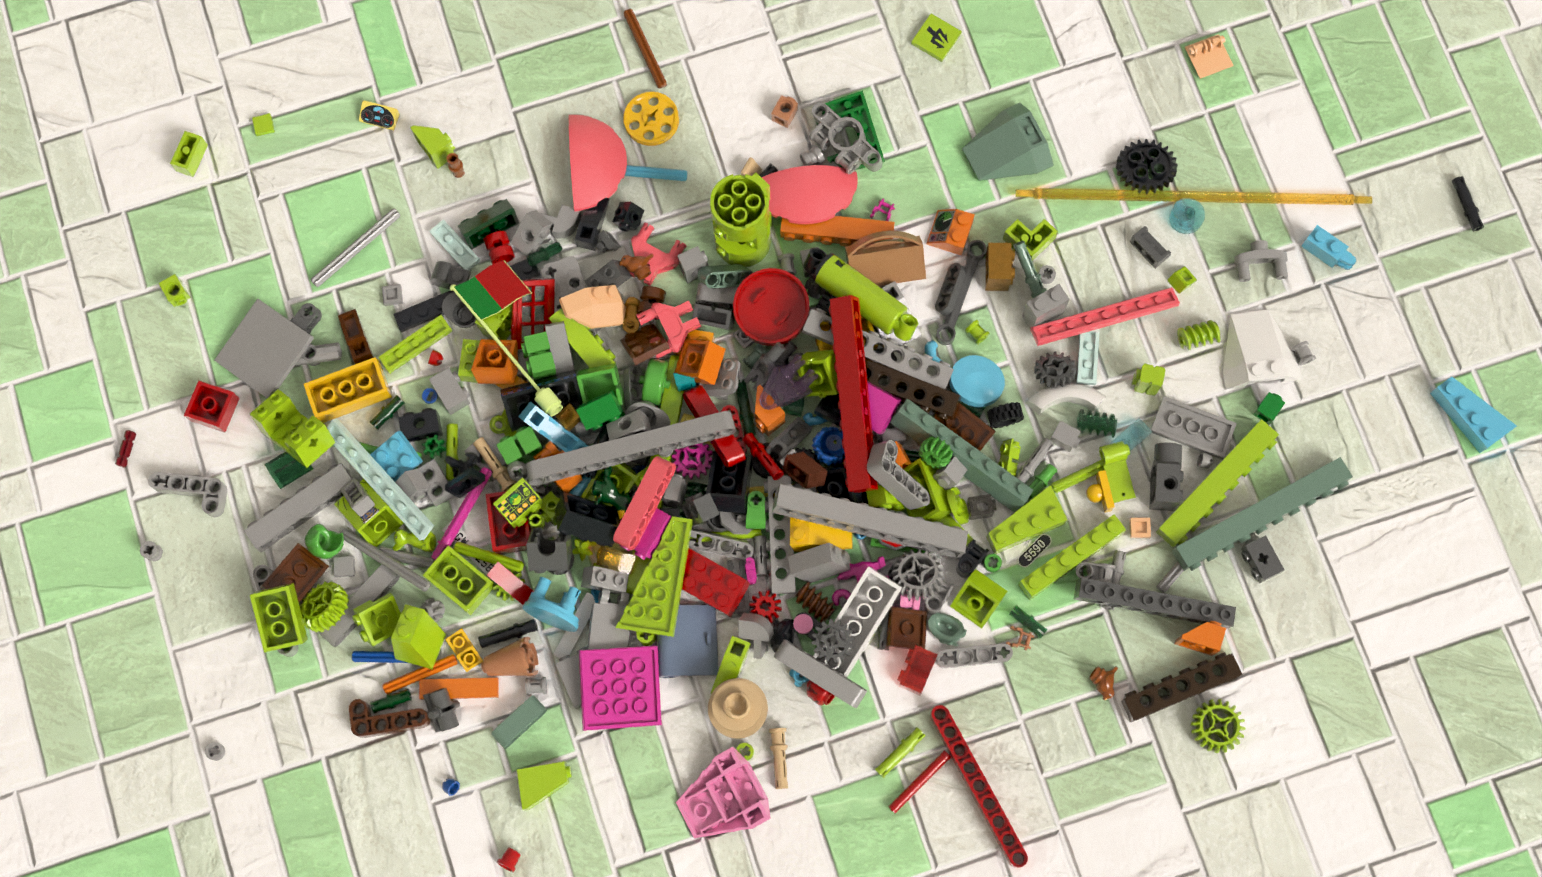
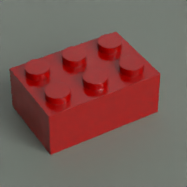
M507 491L485 494L492 551L497 554L526 551V544L532 529L529 524L530 515L522 526L513 528L493 505Z

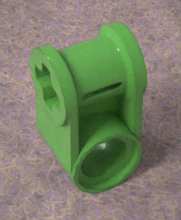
M753 491L749 494L747 500L746 529H765V496L760 491ZM754 498H758V501H760L758 505H754Z

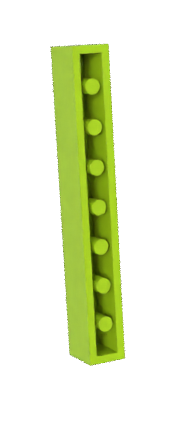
M1261 419L1162 524L1156 533L1173 548L1176 544L1184 543L1188 538L1186 534L1190 530L1194 532L1201 525L1199 520L1203 516L1207 518L1214 511L1211 507L1215 503L1219 505L1227 497L1224 493L1228 489L1232 491L1239 484L1237 479L1241 475L1245 478L1252 470L1250 465L1253 462L1259 463L1265 456L1263 451L1266 448L1271 450L1277 443L1275 439L1279 434Z

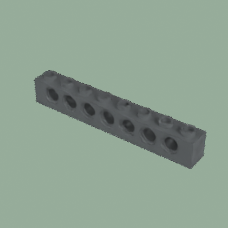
M1087 578L1076 580L1074 600L1200 624L1216 621L1221 623V627L1226 629L1234 627L1236 607Z

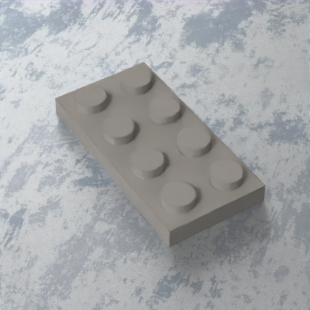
M1163 396L1150 432L1223 460L1237 423Z

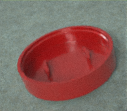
M777 268L758 270L747 276L737 288L733 301L735 320L743 334L758 344L774 346L776 342L785 344L796 338L805 326L810 312L807 291L797 277L785 270Z

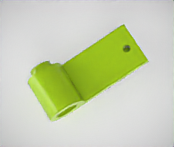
M1120 441L1100 446L1099 454L1103 469L1107 474L1113 502L1117 503L1136 498L1126 463L1128 455H1130L1128 444Z

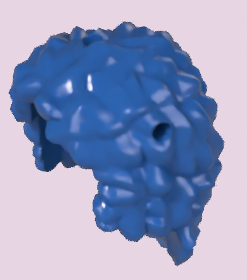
M830 426L829 428H822L812 440V448L815 451L817 460L826 463L828 466L832 464L836 466L838 463L841 464L845 458V452L842 447L843 431L840 432L837 427Z

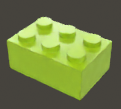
M449 545L423 574L429 582L470 616L493 590L492 587L495 586L490 579Z
M294 583L250 594L264 653L303 644L308 640Z

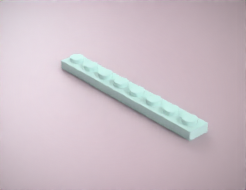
M333 419L327 427L336 442L333 445L419 540H424L434 527L432 522L338 419Z

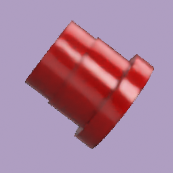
M508 847L501 859H498L496 863L514 873L515 865L521 854Z

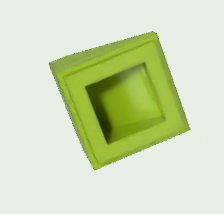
M1184 266L1174 272L1167 281L1177 293H1181L1196 282L1197 279Z

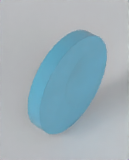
M971 355L961 358L954 364L949 384L952 392L961 396L960 401L973 407H986L992 405L1000 398L1005 387V379L1001 369L993 361L982 356Z

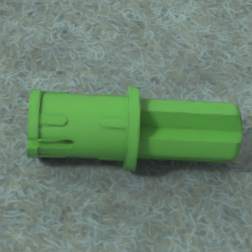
M1048 463L1044 470L1034 477L1035 480L1029 486L1033 489L1029 496L1033 499L1043 487H1047V482L1057 473V469L1053 465Z

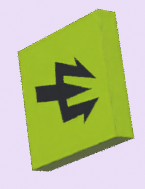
M931 13L913 38L911 44L943 62L962 31Z

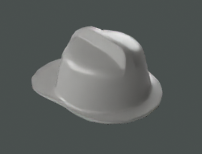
M650 401L633 403L626 410L627 415L641 409L649 418L651 430L670 425L669 416Z

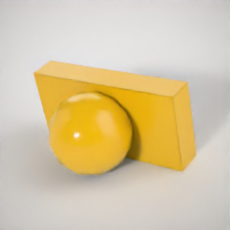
M1105 470L1098 471L1096 474L1097 484H1092L1087 488L1086 496L1094 503L1102 501L1104 512H1111L1115 506Z

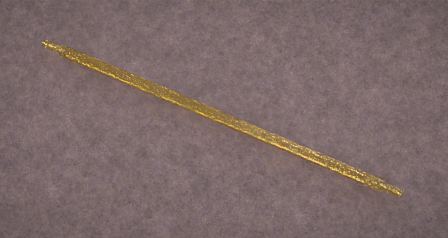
M1052 188L1015 190V197H1034V199L1320 205L1372 204V196H1354L1353 194L1156 191L1154 194L1152 190H1149L1148 194L1145 193V190H1142L1139 194L1138 190Z

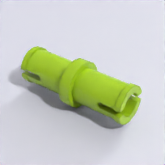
M532 514L529 518V524L531 528L542 527L543 530L545 520L541 515Z

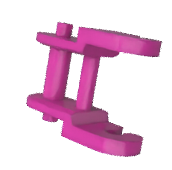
M883 198L879 200L878 203L880 204L878 207H874L870 215L871 219L876 212L880 211L887 215L886 221L890 220V213L892 210H895V204L890 205L884 202ZM881 206L889 208V211L881 209Z
M748 557L745 562V573L747 581L750 585H754L757 580L755 562L753 558Z

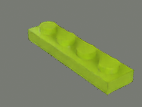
M440 315L378 358L388 372L392 373L452 332V329L443 316Z

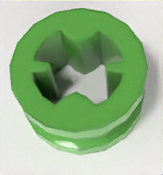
M989 554L984 560V568L988 572H997L1002 565V560L997 554ZM989 559L997 560L996 568H992L993 566L989 567Z

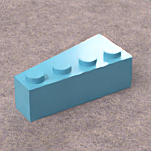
M1450 377L1430 393L1479 453H1482L1517 427L1453 377Z

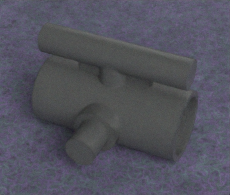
M447 688L423 695L428 709V717L432 721L435 733L459 726L455 710L460 706L458 700L452 701L450 699Z

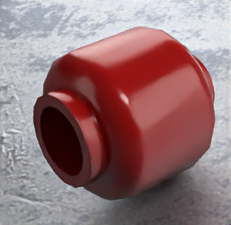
M811 680L808 681L807 696L816 704L828 705L835 698L833 694Z

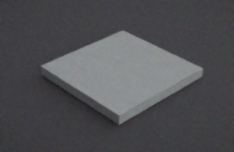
M257 299L214 361L268 398L279 389L314 337Z

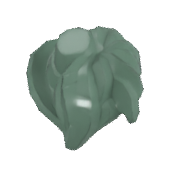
M935 613L928 620L930 632L940 643L948 646H958L957 641L966 635L967 630L964 629L963 623L951 615Z

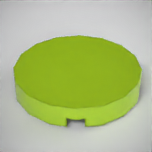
M951 487L947 489V498L951 511L960 525L969 522L966 502L963 498L959 497L961 494L960 490L957 487Z

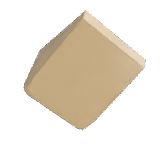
M750 157L743 167L741 175L747 174L752 176L755 173L760 175L762 169Z

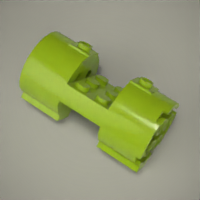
M757 173L752 176L747 174L726 176L715 185L711 192L710 208L716 251L730 265L742 264L745 267L756 265L766 257L770 249V227L772 226L771 212L769 211L770 185Z

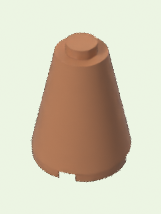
M523 637L485 656L484 661L481 663L483 672L487 673L488 676L537 675L538 670H535V665H539L534 643H529L530 637Z

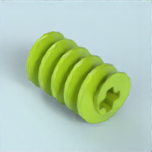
M1208 320L1207 324L1201 322L1199 325L1193 324L1192 327L1188 325L1185 329L1180 327L1177 330L1181 349H1184L1186 345L1187 349L1191 350V344L1198 348V342H1201L1202 346H1206V340L1213 344V338L1218 343L1220 342V330L1216 321Z

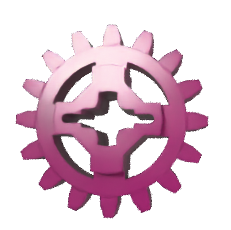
M703 443L674 450L676 455H672V459L676 460L673 463L678 467L676 469L677 474L682 472L683 478L689 475L690 480L695 475L700 479L701 473L706 476V469H710L711 465L709 463L712 461V457L709 456L713 455L712 450L707 451L709 445L703 446ZM683 453L684 459L680 463V456ZM688 454L693 458L696 457L697 463L690 460ZM705 454V462L702 464L701 458Z

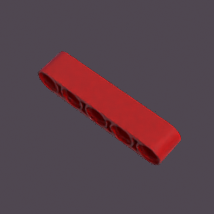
M702 385L683 392L684 400L695 418L719 413ZM733 434L710 441L727 468L746 459L743 449Z

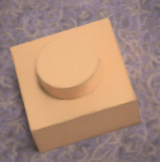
M1130 518V538L1151 537L1150 518Z

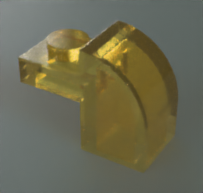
M601 546L596 554V565L632 574L636 555L613 547Z

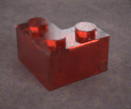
M915 645L914 650L909 649L905 659V663H908L905 671L901 669L897 679L900 681L899 687L921 696L938 654Z

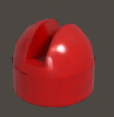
M433 350L428 364L432 366L441 365L443 355Z

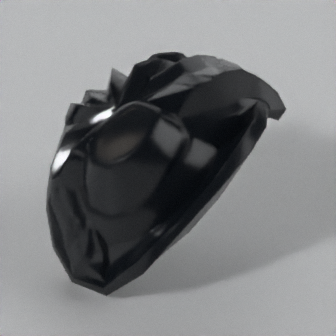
M776 619L774 621V635L770 640V645L775 653L784 639L793 643L795 633L793 619H784L781 622Z

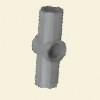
M331 343L317 346L309 344L295 366L306 364L316 366L321 362L341 360L342 350L340 344ZM315 352L314 356L309 358V355Z

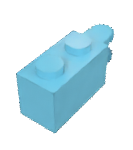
M1319 225L1314 228L1301 246L1331 268L1337 264L1345 270H1350L1356 262V257L1347 251L1349 246Z

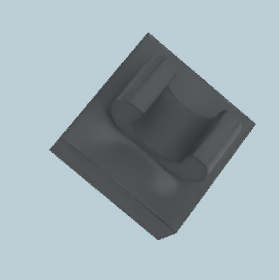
M603 230L598 234L602 241L597 243L596 247L600 252L603 251L605 253L608 249L616 251L621 247L610 232Z

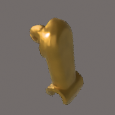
M629 297L625 302L626 313L622 326L627 333L637 332L640 326L636 316L640 300L635 297Z

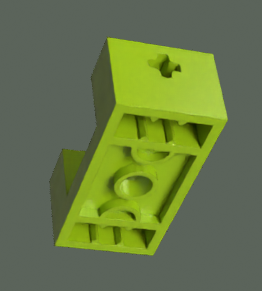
M279 389L250 413L251 418L265 436L306 468L336 443L324 423L313 415L308 419L298 412L290 397Z

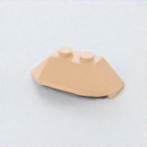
M616 285L587 287L559 299L565 317L572 318L591 329L620 326L623 324L626 307Z

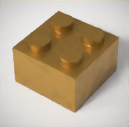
M988 243L985 255V291H1008L1009 286L1013 285V279H1015V268L1013 267L1015 249H1011V243Z

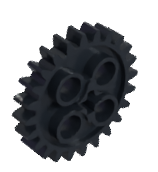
M1138 139L1137 144L1131 142L1130 147L1125 145L1124 151H1120L1116 164L1117 176H1120V182L1125 181V187L1131 185V191L1137 188L1139 194L1142 190H1145L1146 194H1148L1149 190H1152L1155 194L1157 188L1162 192L1163 187L1168 188L1170 182L1173 183L1174 177H1176L1177 158L1173 157V151L1168 152V146L1162 148V142L1156 145L1154 139L1151 143L1148 142V139H1145L1144 143Z

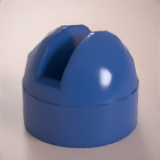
M428 388L423 391L422 398L425 403L433 404L436 402L438 395L434 389ZM430 392H432L433 396L431 397V400L427 401Z
M448 778L446 782L442 783L443 791L449 796L455 795L460 787V783L452 778Z

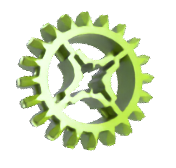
M332 581L318 584L316 588L312 587V591L307 593L306 598L302 599L303 604L300 605L304 626L314 632H324L325 629L329 631L331 626H336L338 620L341 621L340 618L342 615H345L344 611L348 609L347 603L349 602L348 594L343 587Z
M1211 699L1209 700V705L1204 702L1202 703V708H1196L1198 714H1193L1192 718L1197 720V722L1193 721L1190 725L1196 727L1191 733H1198L1194 740H1202L1200 747H1204L1207 744L1208 752L1214 747L1215 753H1219L1220 748L1223 753H1226L1227 747L1233 750L1234 744H1240L1238 738H1244V735L1239 731L1246 730V727L1240 726V723L1245 722V719H1238V716L1242 713L1241 711L1234 712L1236 709L1235 705L1229 708V701H1225L1222 705L1221 699H1218L1216 704ZM1212 710L1222 711L1228 717L1220 718ZM1207 714V716L1209 717L1207 718L1209 721V727L1204 731L1203 720L1205 715ZM1225 721L1220 729L1211 731L1214 725ZM1232 722L1233 732L1229 738L1227 725ZM1216 734L1224 742L1213 741L1208 736Z

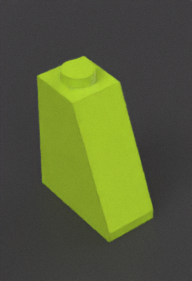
M563 761L517 769L522 810H530L567 785L569 778L572 777L570 765L567 766V763Z

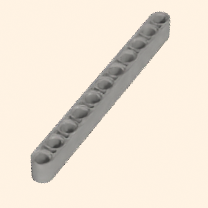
M723 411L530 461L526 464L527 476L530 485H541L734 434L736 429L732 413L730 411Z

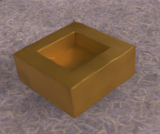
M570 403L556 415V418L567 431H570L581 421L576 409Z

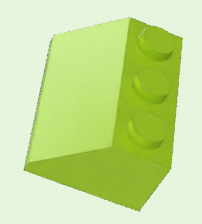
M919 458L903 469L908 474H911L912 478L925 488L930 495V503L927 506L913 510L905 507L908 516L922 517L926 521L933 522L952 513L947 498V490L941 487L933 478V475L938 470L937 467L933 469L931 465H927L925 461Z

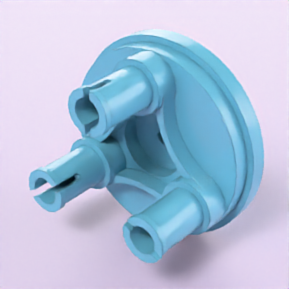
M540 577L534 592H531L528 601L524 603L523 610L550 626L564 631L576 632L579 627V619L573 613L575 611V603L581 591L570 586L568 593H563L560 603L549 601L545 598L551 581Z

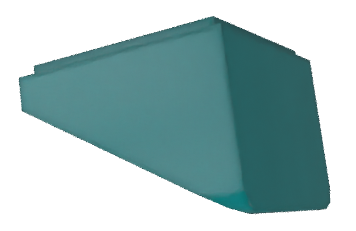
M673 373L679 392L696 387L694 378Z

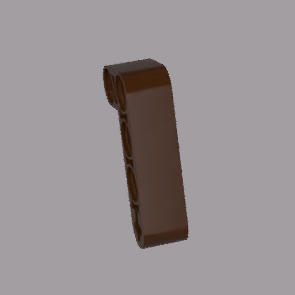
M355 699L349 705L351 730L354 735L360 738L421 729L431 723L428 712L422 708L371 716V708L367 702ZM359 704H363V712L357 714L356 707ZM420 714L425 716V718L422 719V722H419L418 720H411V717L414 719L419 718ZM400 717H405V724L398 727L397 720ZM381 720L386 722L383 730H379L377 727ZM361 724H366L365 732L360 734L358 727Z

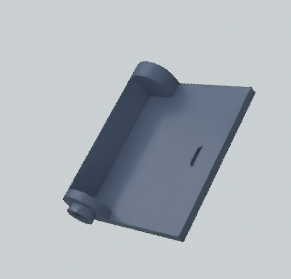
M679 605L674 637L657 635L659 678L717 675L719 670L715 608L709 605Z

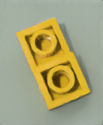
M462 628L445 639L466 672L483 661Z

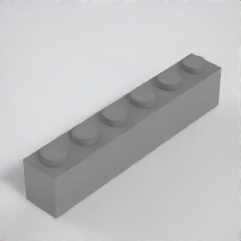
M341 463L333 465L326 474L314 478L312 484L297 490L296 495L284 499L280 506L274 510L267 511L260 520L251 522L244 532L254 547L262 553L342 497L341 489L353 479Z

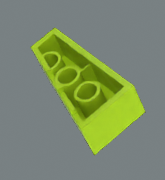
M1052 486L1047 487L988 533L986 538L994 554L1003 552L1065 525L1067 518Z

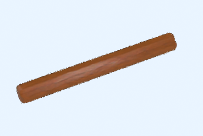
M625 10L624 17L659 89L666 87L667 82L633 10Z

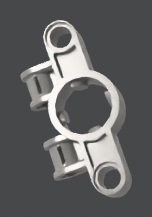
M821 102L816 103L812 107V114L818 125L810 133L809 139L811 141L814 140L822 151L832 145L833 150L838 154L835 163L845 168L847 174L853 173L861 164L872 172L882 168L881 156L866 141L863 127L859 121L851 117L840 118L826 104ZM820 111H825L824 115L817 116ZM853 127L857 133L860 132L859 139L850 147H842L838 142L835 143L834 141L836 134L841 132L842 128ZM872 158L878 159L877 162L873 164L869 163V161Z

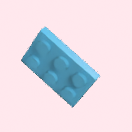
M397 431L370 454L394 482L405 471L413 470L423 462L402 431Z

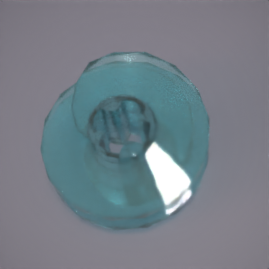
M1191 198L1180 199L1175 203L1169 215L1172 228L1182 234L1196 232L1205 220L1203 206Z

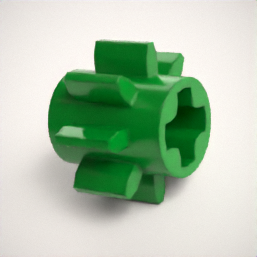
M437 435L434 438L427 436L426 443H422V446L426 448L423 453L425 455L430 453L432 460L434 456L441 458L442 451H446V448L442 446L445 441L443 439L438 441Z

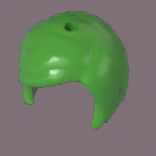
M316 524L310 528L305 536V545L313 556L321 559H330L341 551L344 545V536L342 532L337 533L327 530L322 524Z

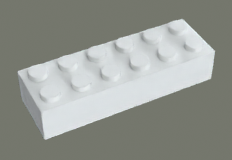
M869 566L834 621L836 623L839 619L841 620L840 625L843 626L847 623L846 629L853 630L850 633V637H855V640L851 641V644L855 646L848 649L851 654H844V660L838 657L836 663H834L833 658L829 662H826V656L819 658L820 651L815 652L813 657L848 677L903 587ZM833 627L829 629L827 635L832 632ZM841 630L840 635L842 639L847 640L844 632ZM835 634L832 638H828V641H831V648L835 643H838ZM821 642L822 648L826 651L827 647L825 643ZM836 648L834 654L842 652L844 648Z

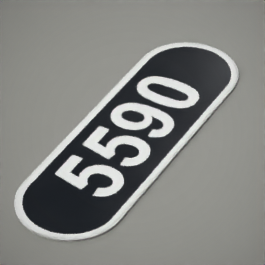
M1047 534L1040 535L1018 557V564L1021 567H1028L1050 546L1052 542L1051 537Z

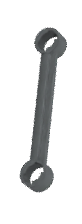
M973 240L968 245V259L965 265L967 272L953 311L946 316L944 324L937 329L936 339L941 345H950L955 339L956 332L954 328L978 262L986 254V245L981 240ZM978 245L982 254L975 256L971 253L970 248ZM947 329L951 334V339H941L939 332Z

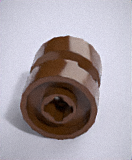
M653 286L642 287L640 296L642 301L639 302L637 314L652 308L653 303L663 304L666 291Z

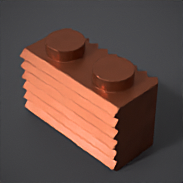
M803 451L801 453H793L792 455L787 454L785 457L783 472L788 474L800 486L802 485V488L810 489L825 484L827 470Z

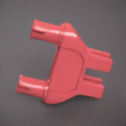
M644 222L637 236L635 235L631 238L634 257L654 255L648 262L652 273L643 279L645 284L651 286L658 274L670 271L679 265L677 255L681 254L687 246L683 242L680 244V241L676 240L669 253H664L653 247L646 241L652 231H654V227L648 226V223Z
M689 301L676 307L662 303H653L652 308L636 314L641 326L655 318L657 320L660 319L669 338L667 343L670 348L657 354V359L671 352L678 353L683 346L687 334L701 327L697 317L685 323H682L680 319L681 316L693 311Z

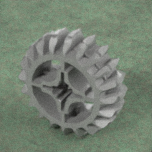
M919 548L918 553H914L911 549L910 555L904 552L903 558L898 557L897 563L893 565L892 580L903 587L900 593L902 596L907 594L909 600L912 596H915L916 601L921 596L926 600V595L933 598V591L939 592V586L944 584V566L941 565L940 559H936L935 554L929 556L928 550L922 553ZM912 565V568L910 570H907L906 573H904V571ZM916 570L918 571V574H920L921 580L919 579V576H916ZM933 576L932 580L924 585V582Z

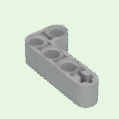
M887 440L873 445L867 462V470L870 476L909 510L927 506L930 503V495L927 490L895 462L898 454L896 443L893 440Z
M155 472L148 479L150 487L159 493L203 497L202 509L211 517H219L224 512L227 486L217 478ZM182 481V485L179 488H175L176 483ZM201 483L200 488L194 490L195 485ZM216 485H220L219 490L217 492H213V488ZM216 503L215 510L210 511V506Z

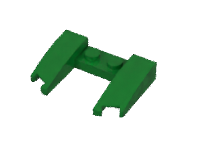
M863 90L824 103L840 118L851 117L859 121L863 127L866 141L879 152L882 162H885ZM838 154L827 157L828 162H835ZM872 158L869 161V163L873 164L877 162L878 159ZM861 164L857 169L865 168V166Z

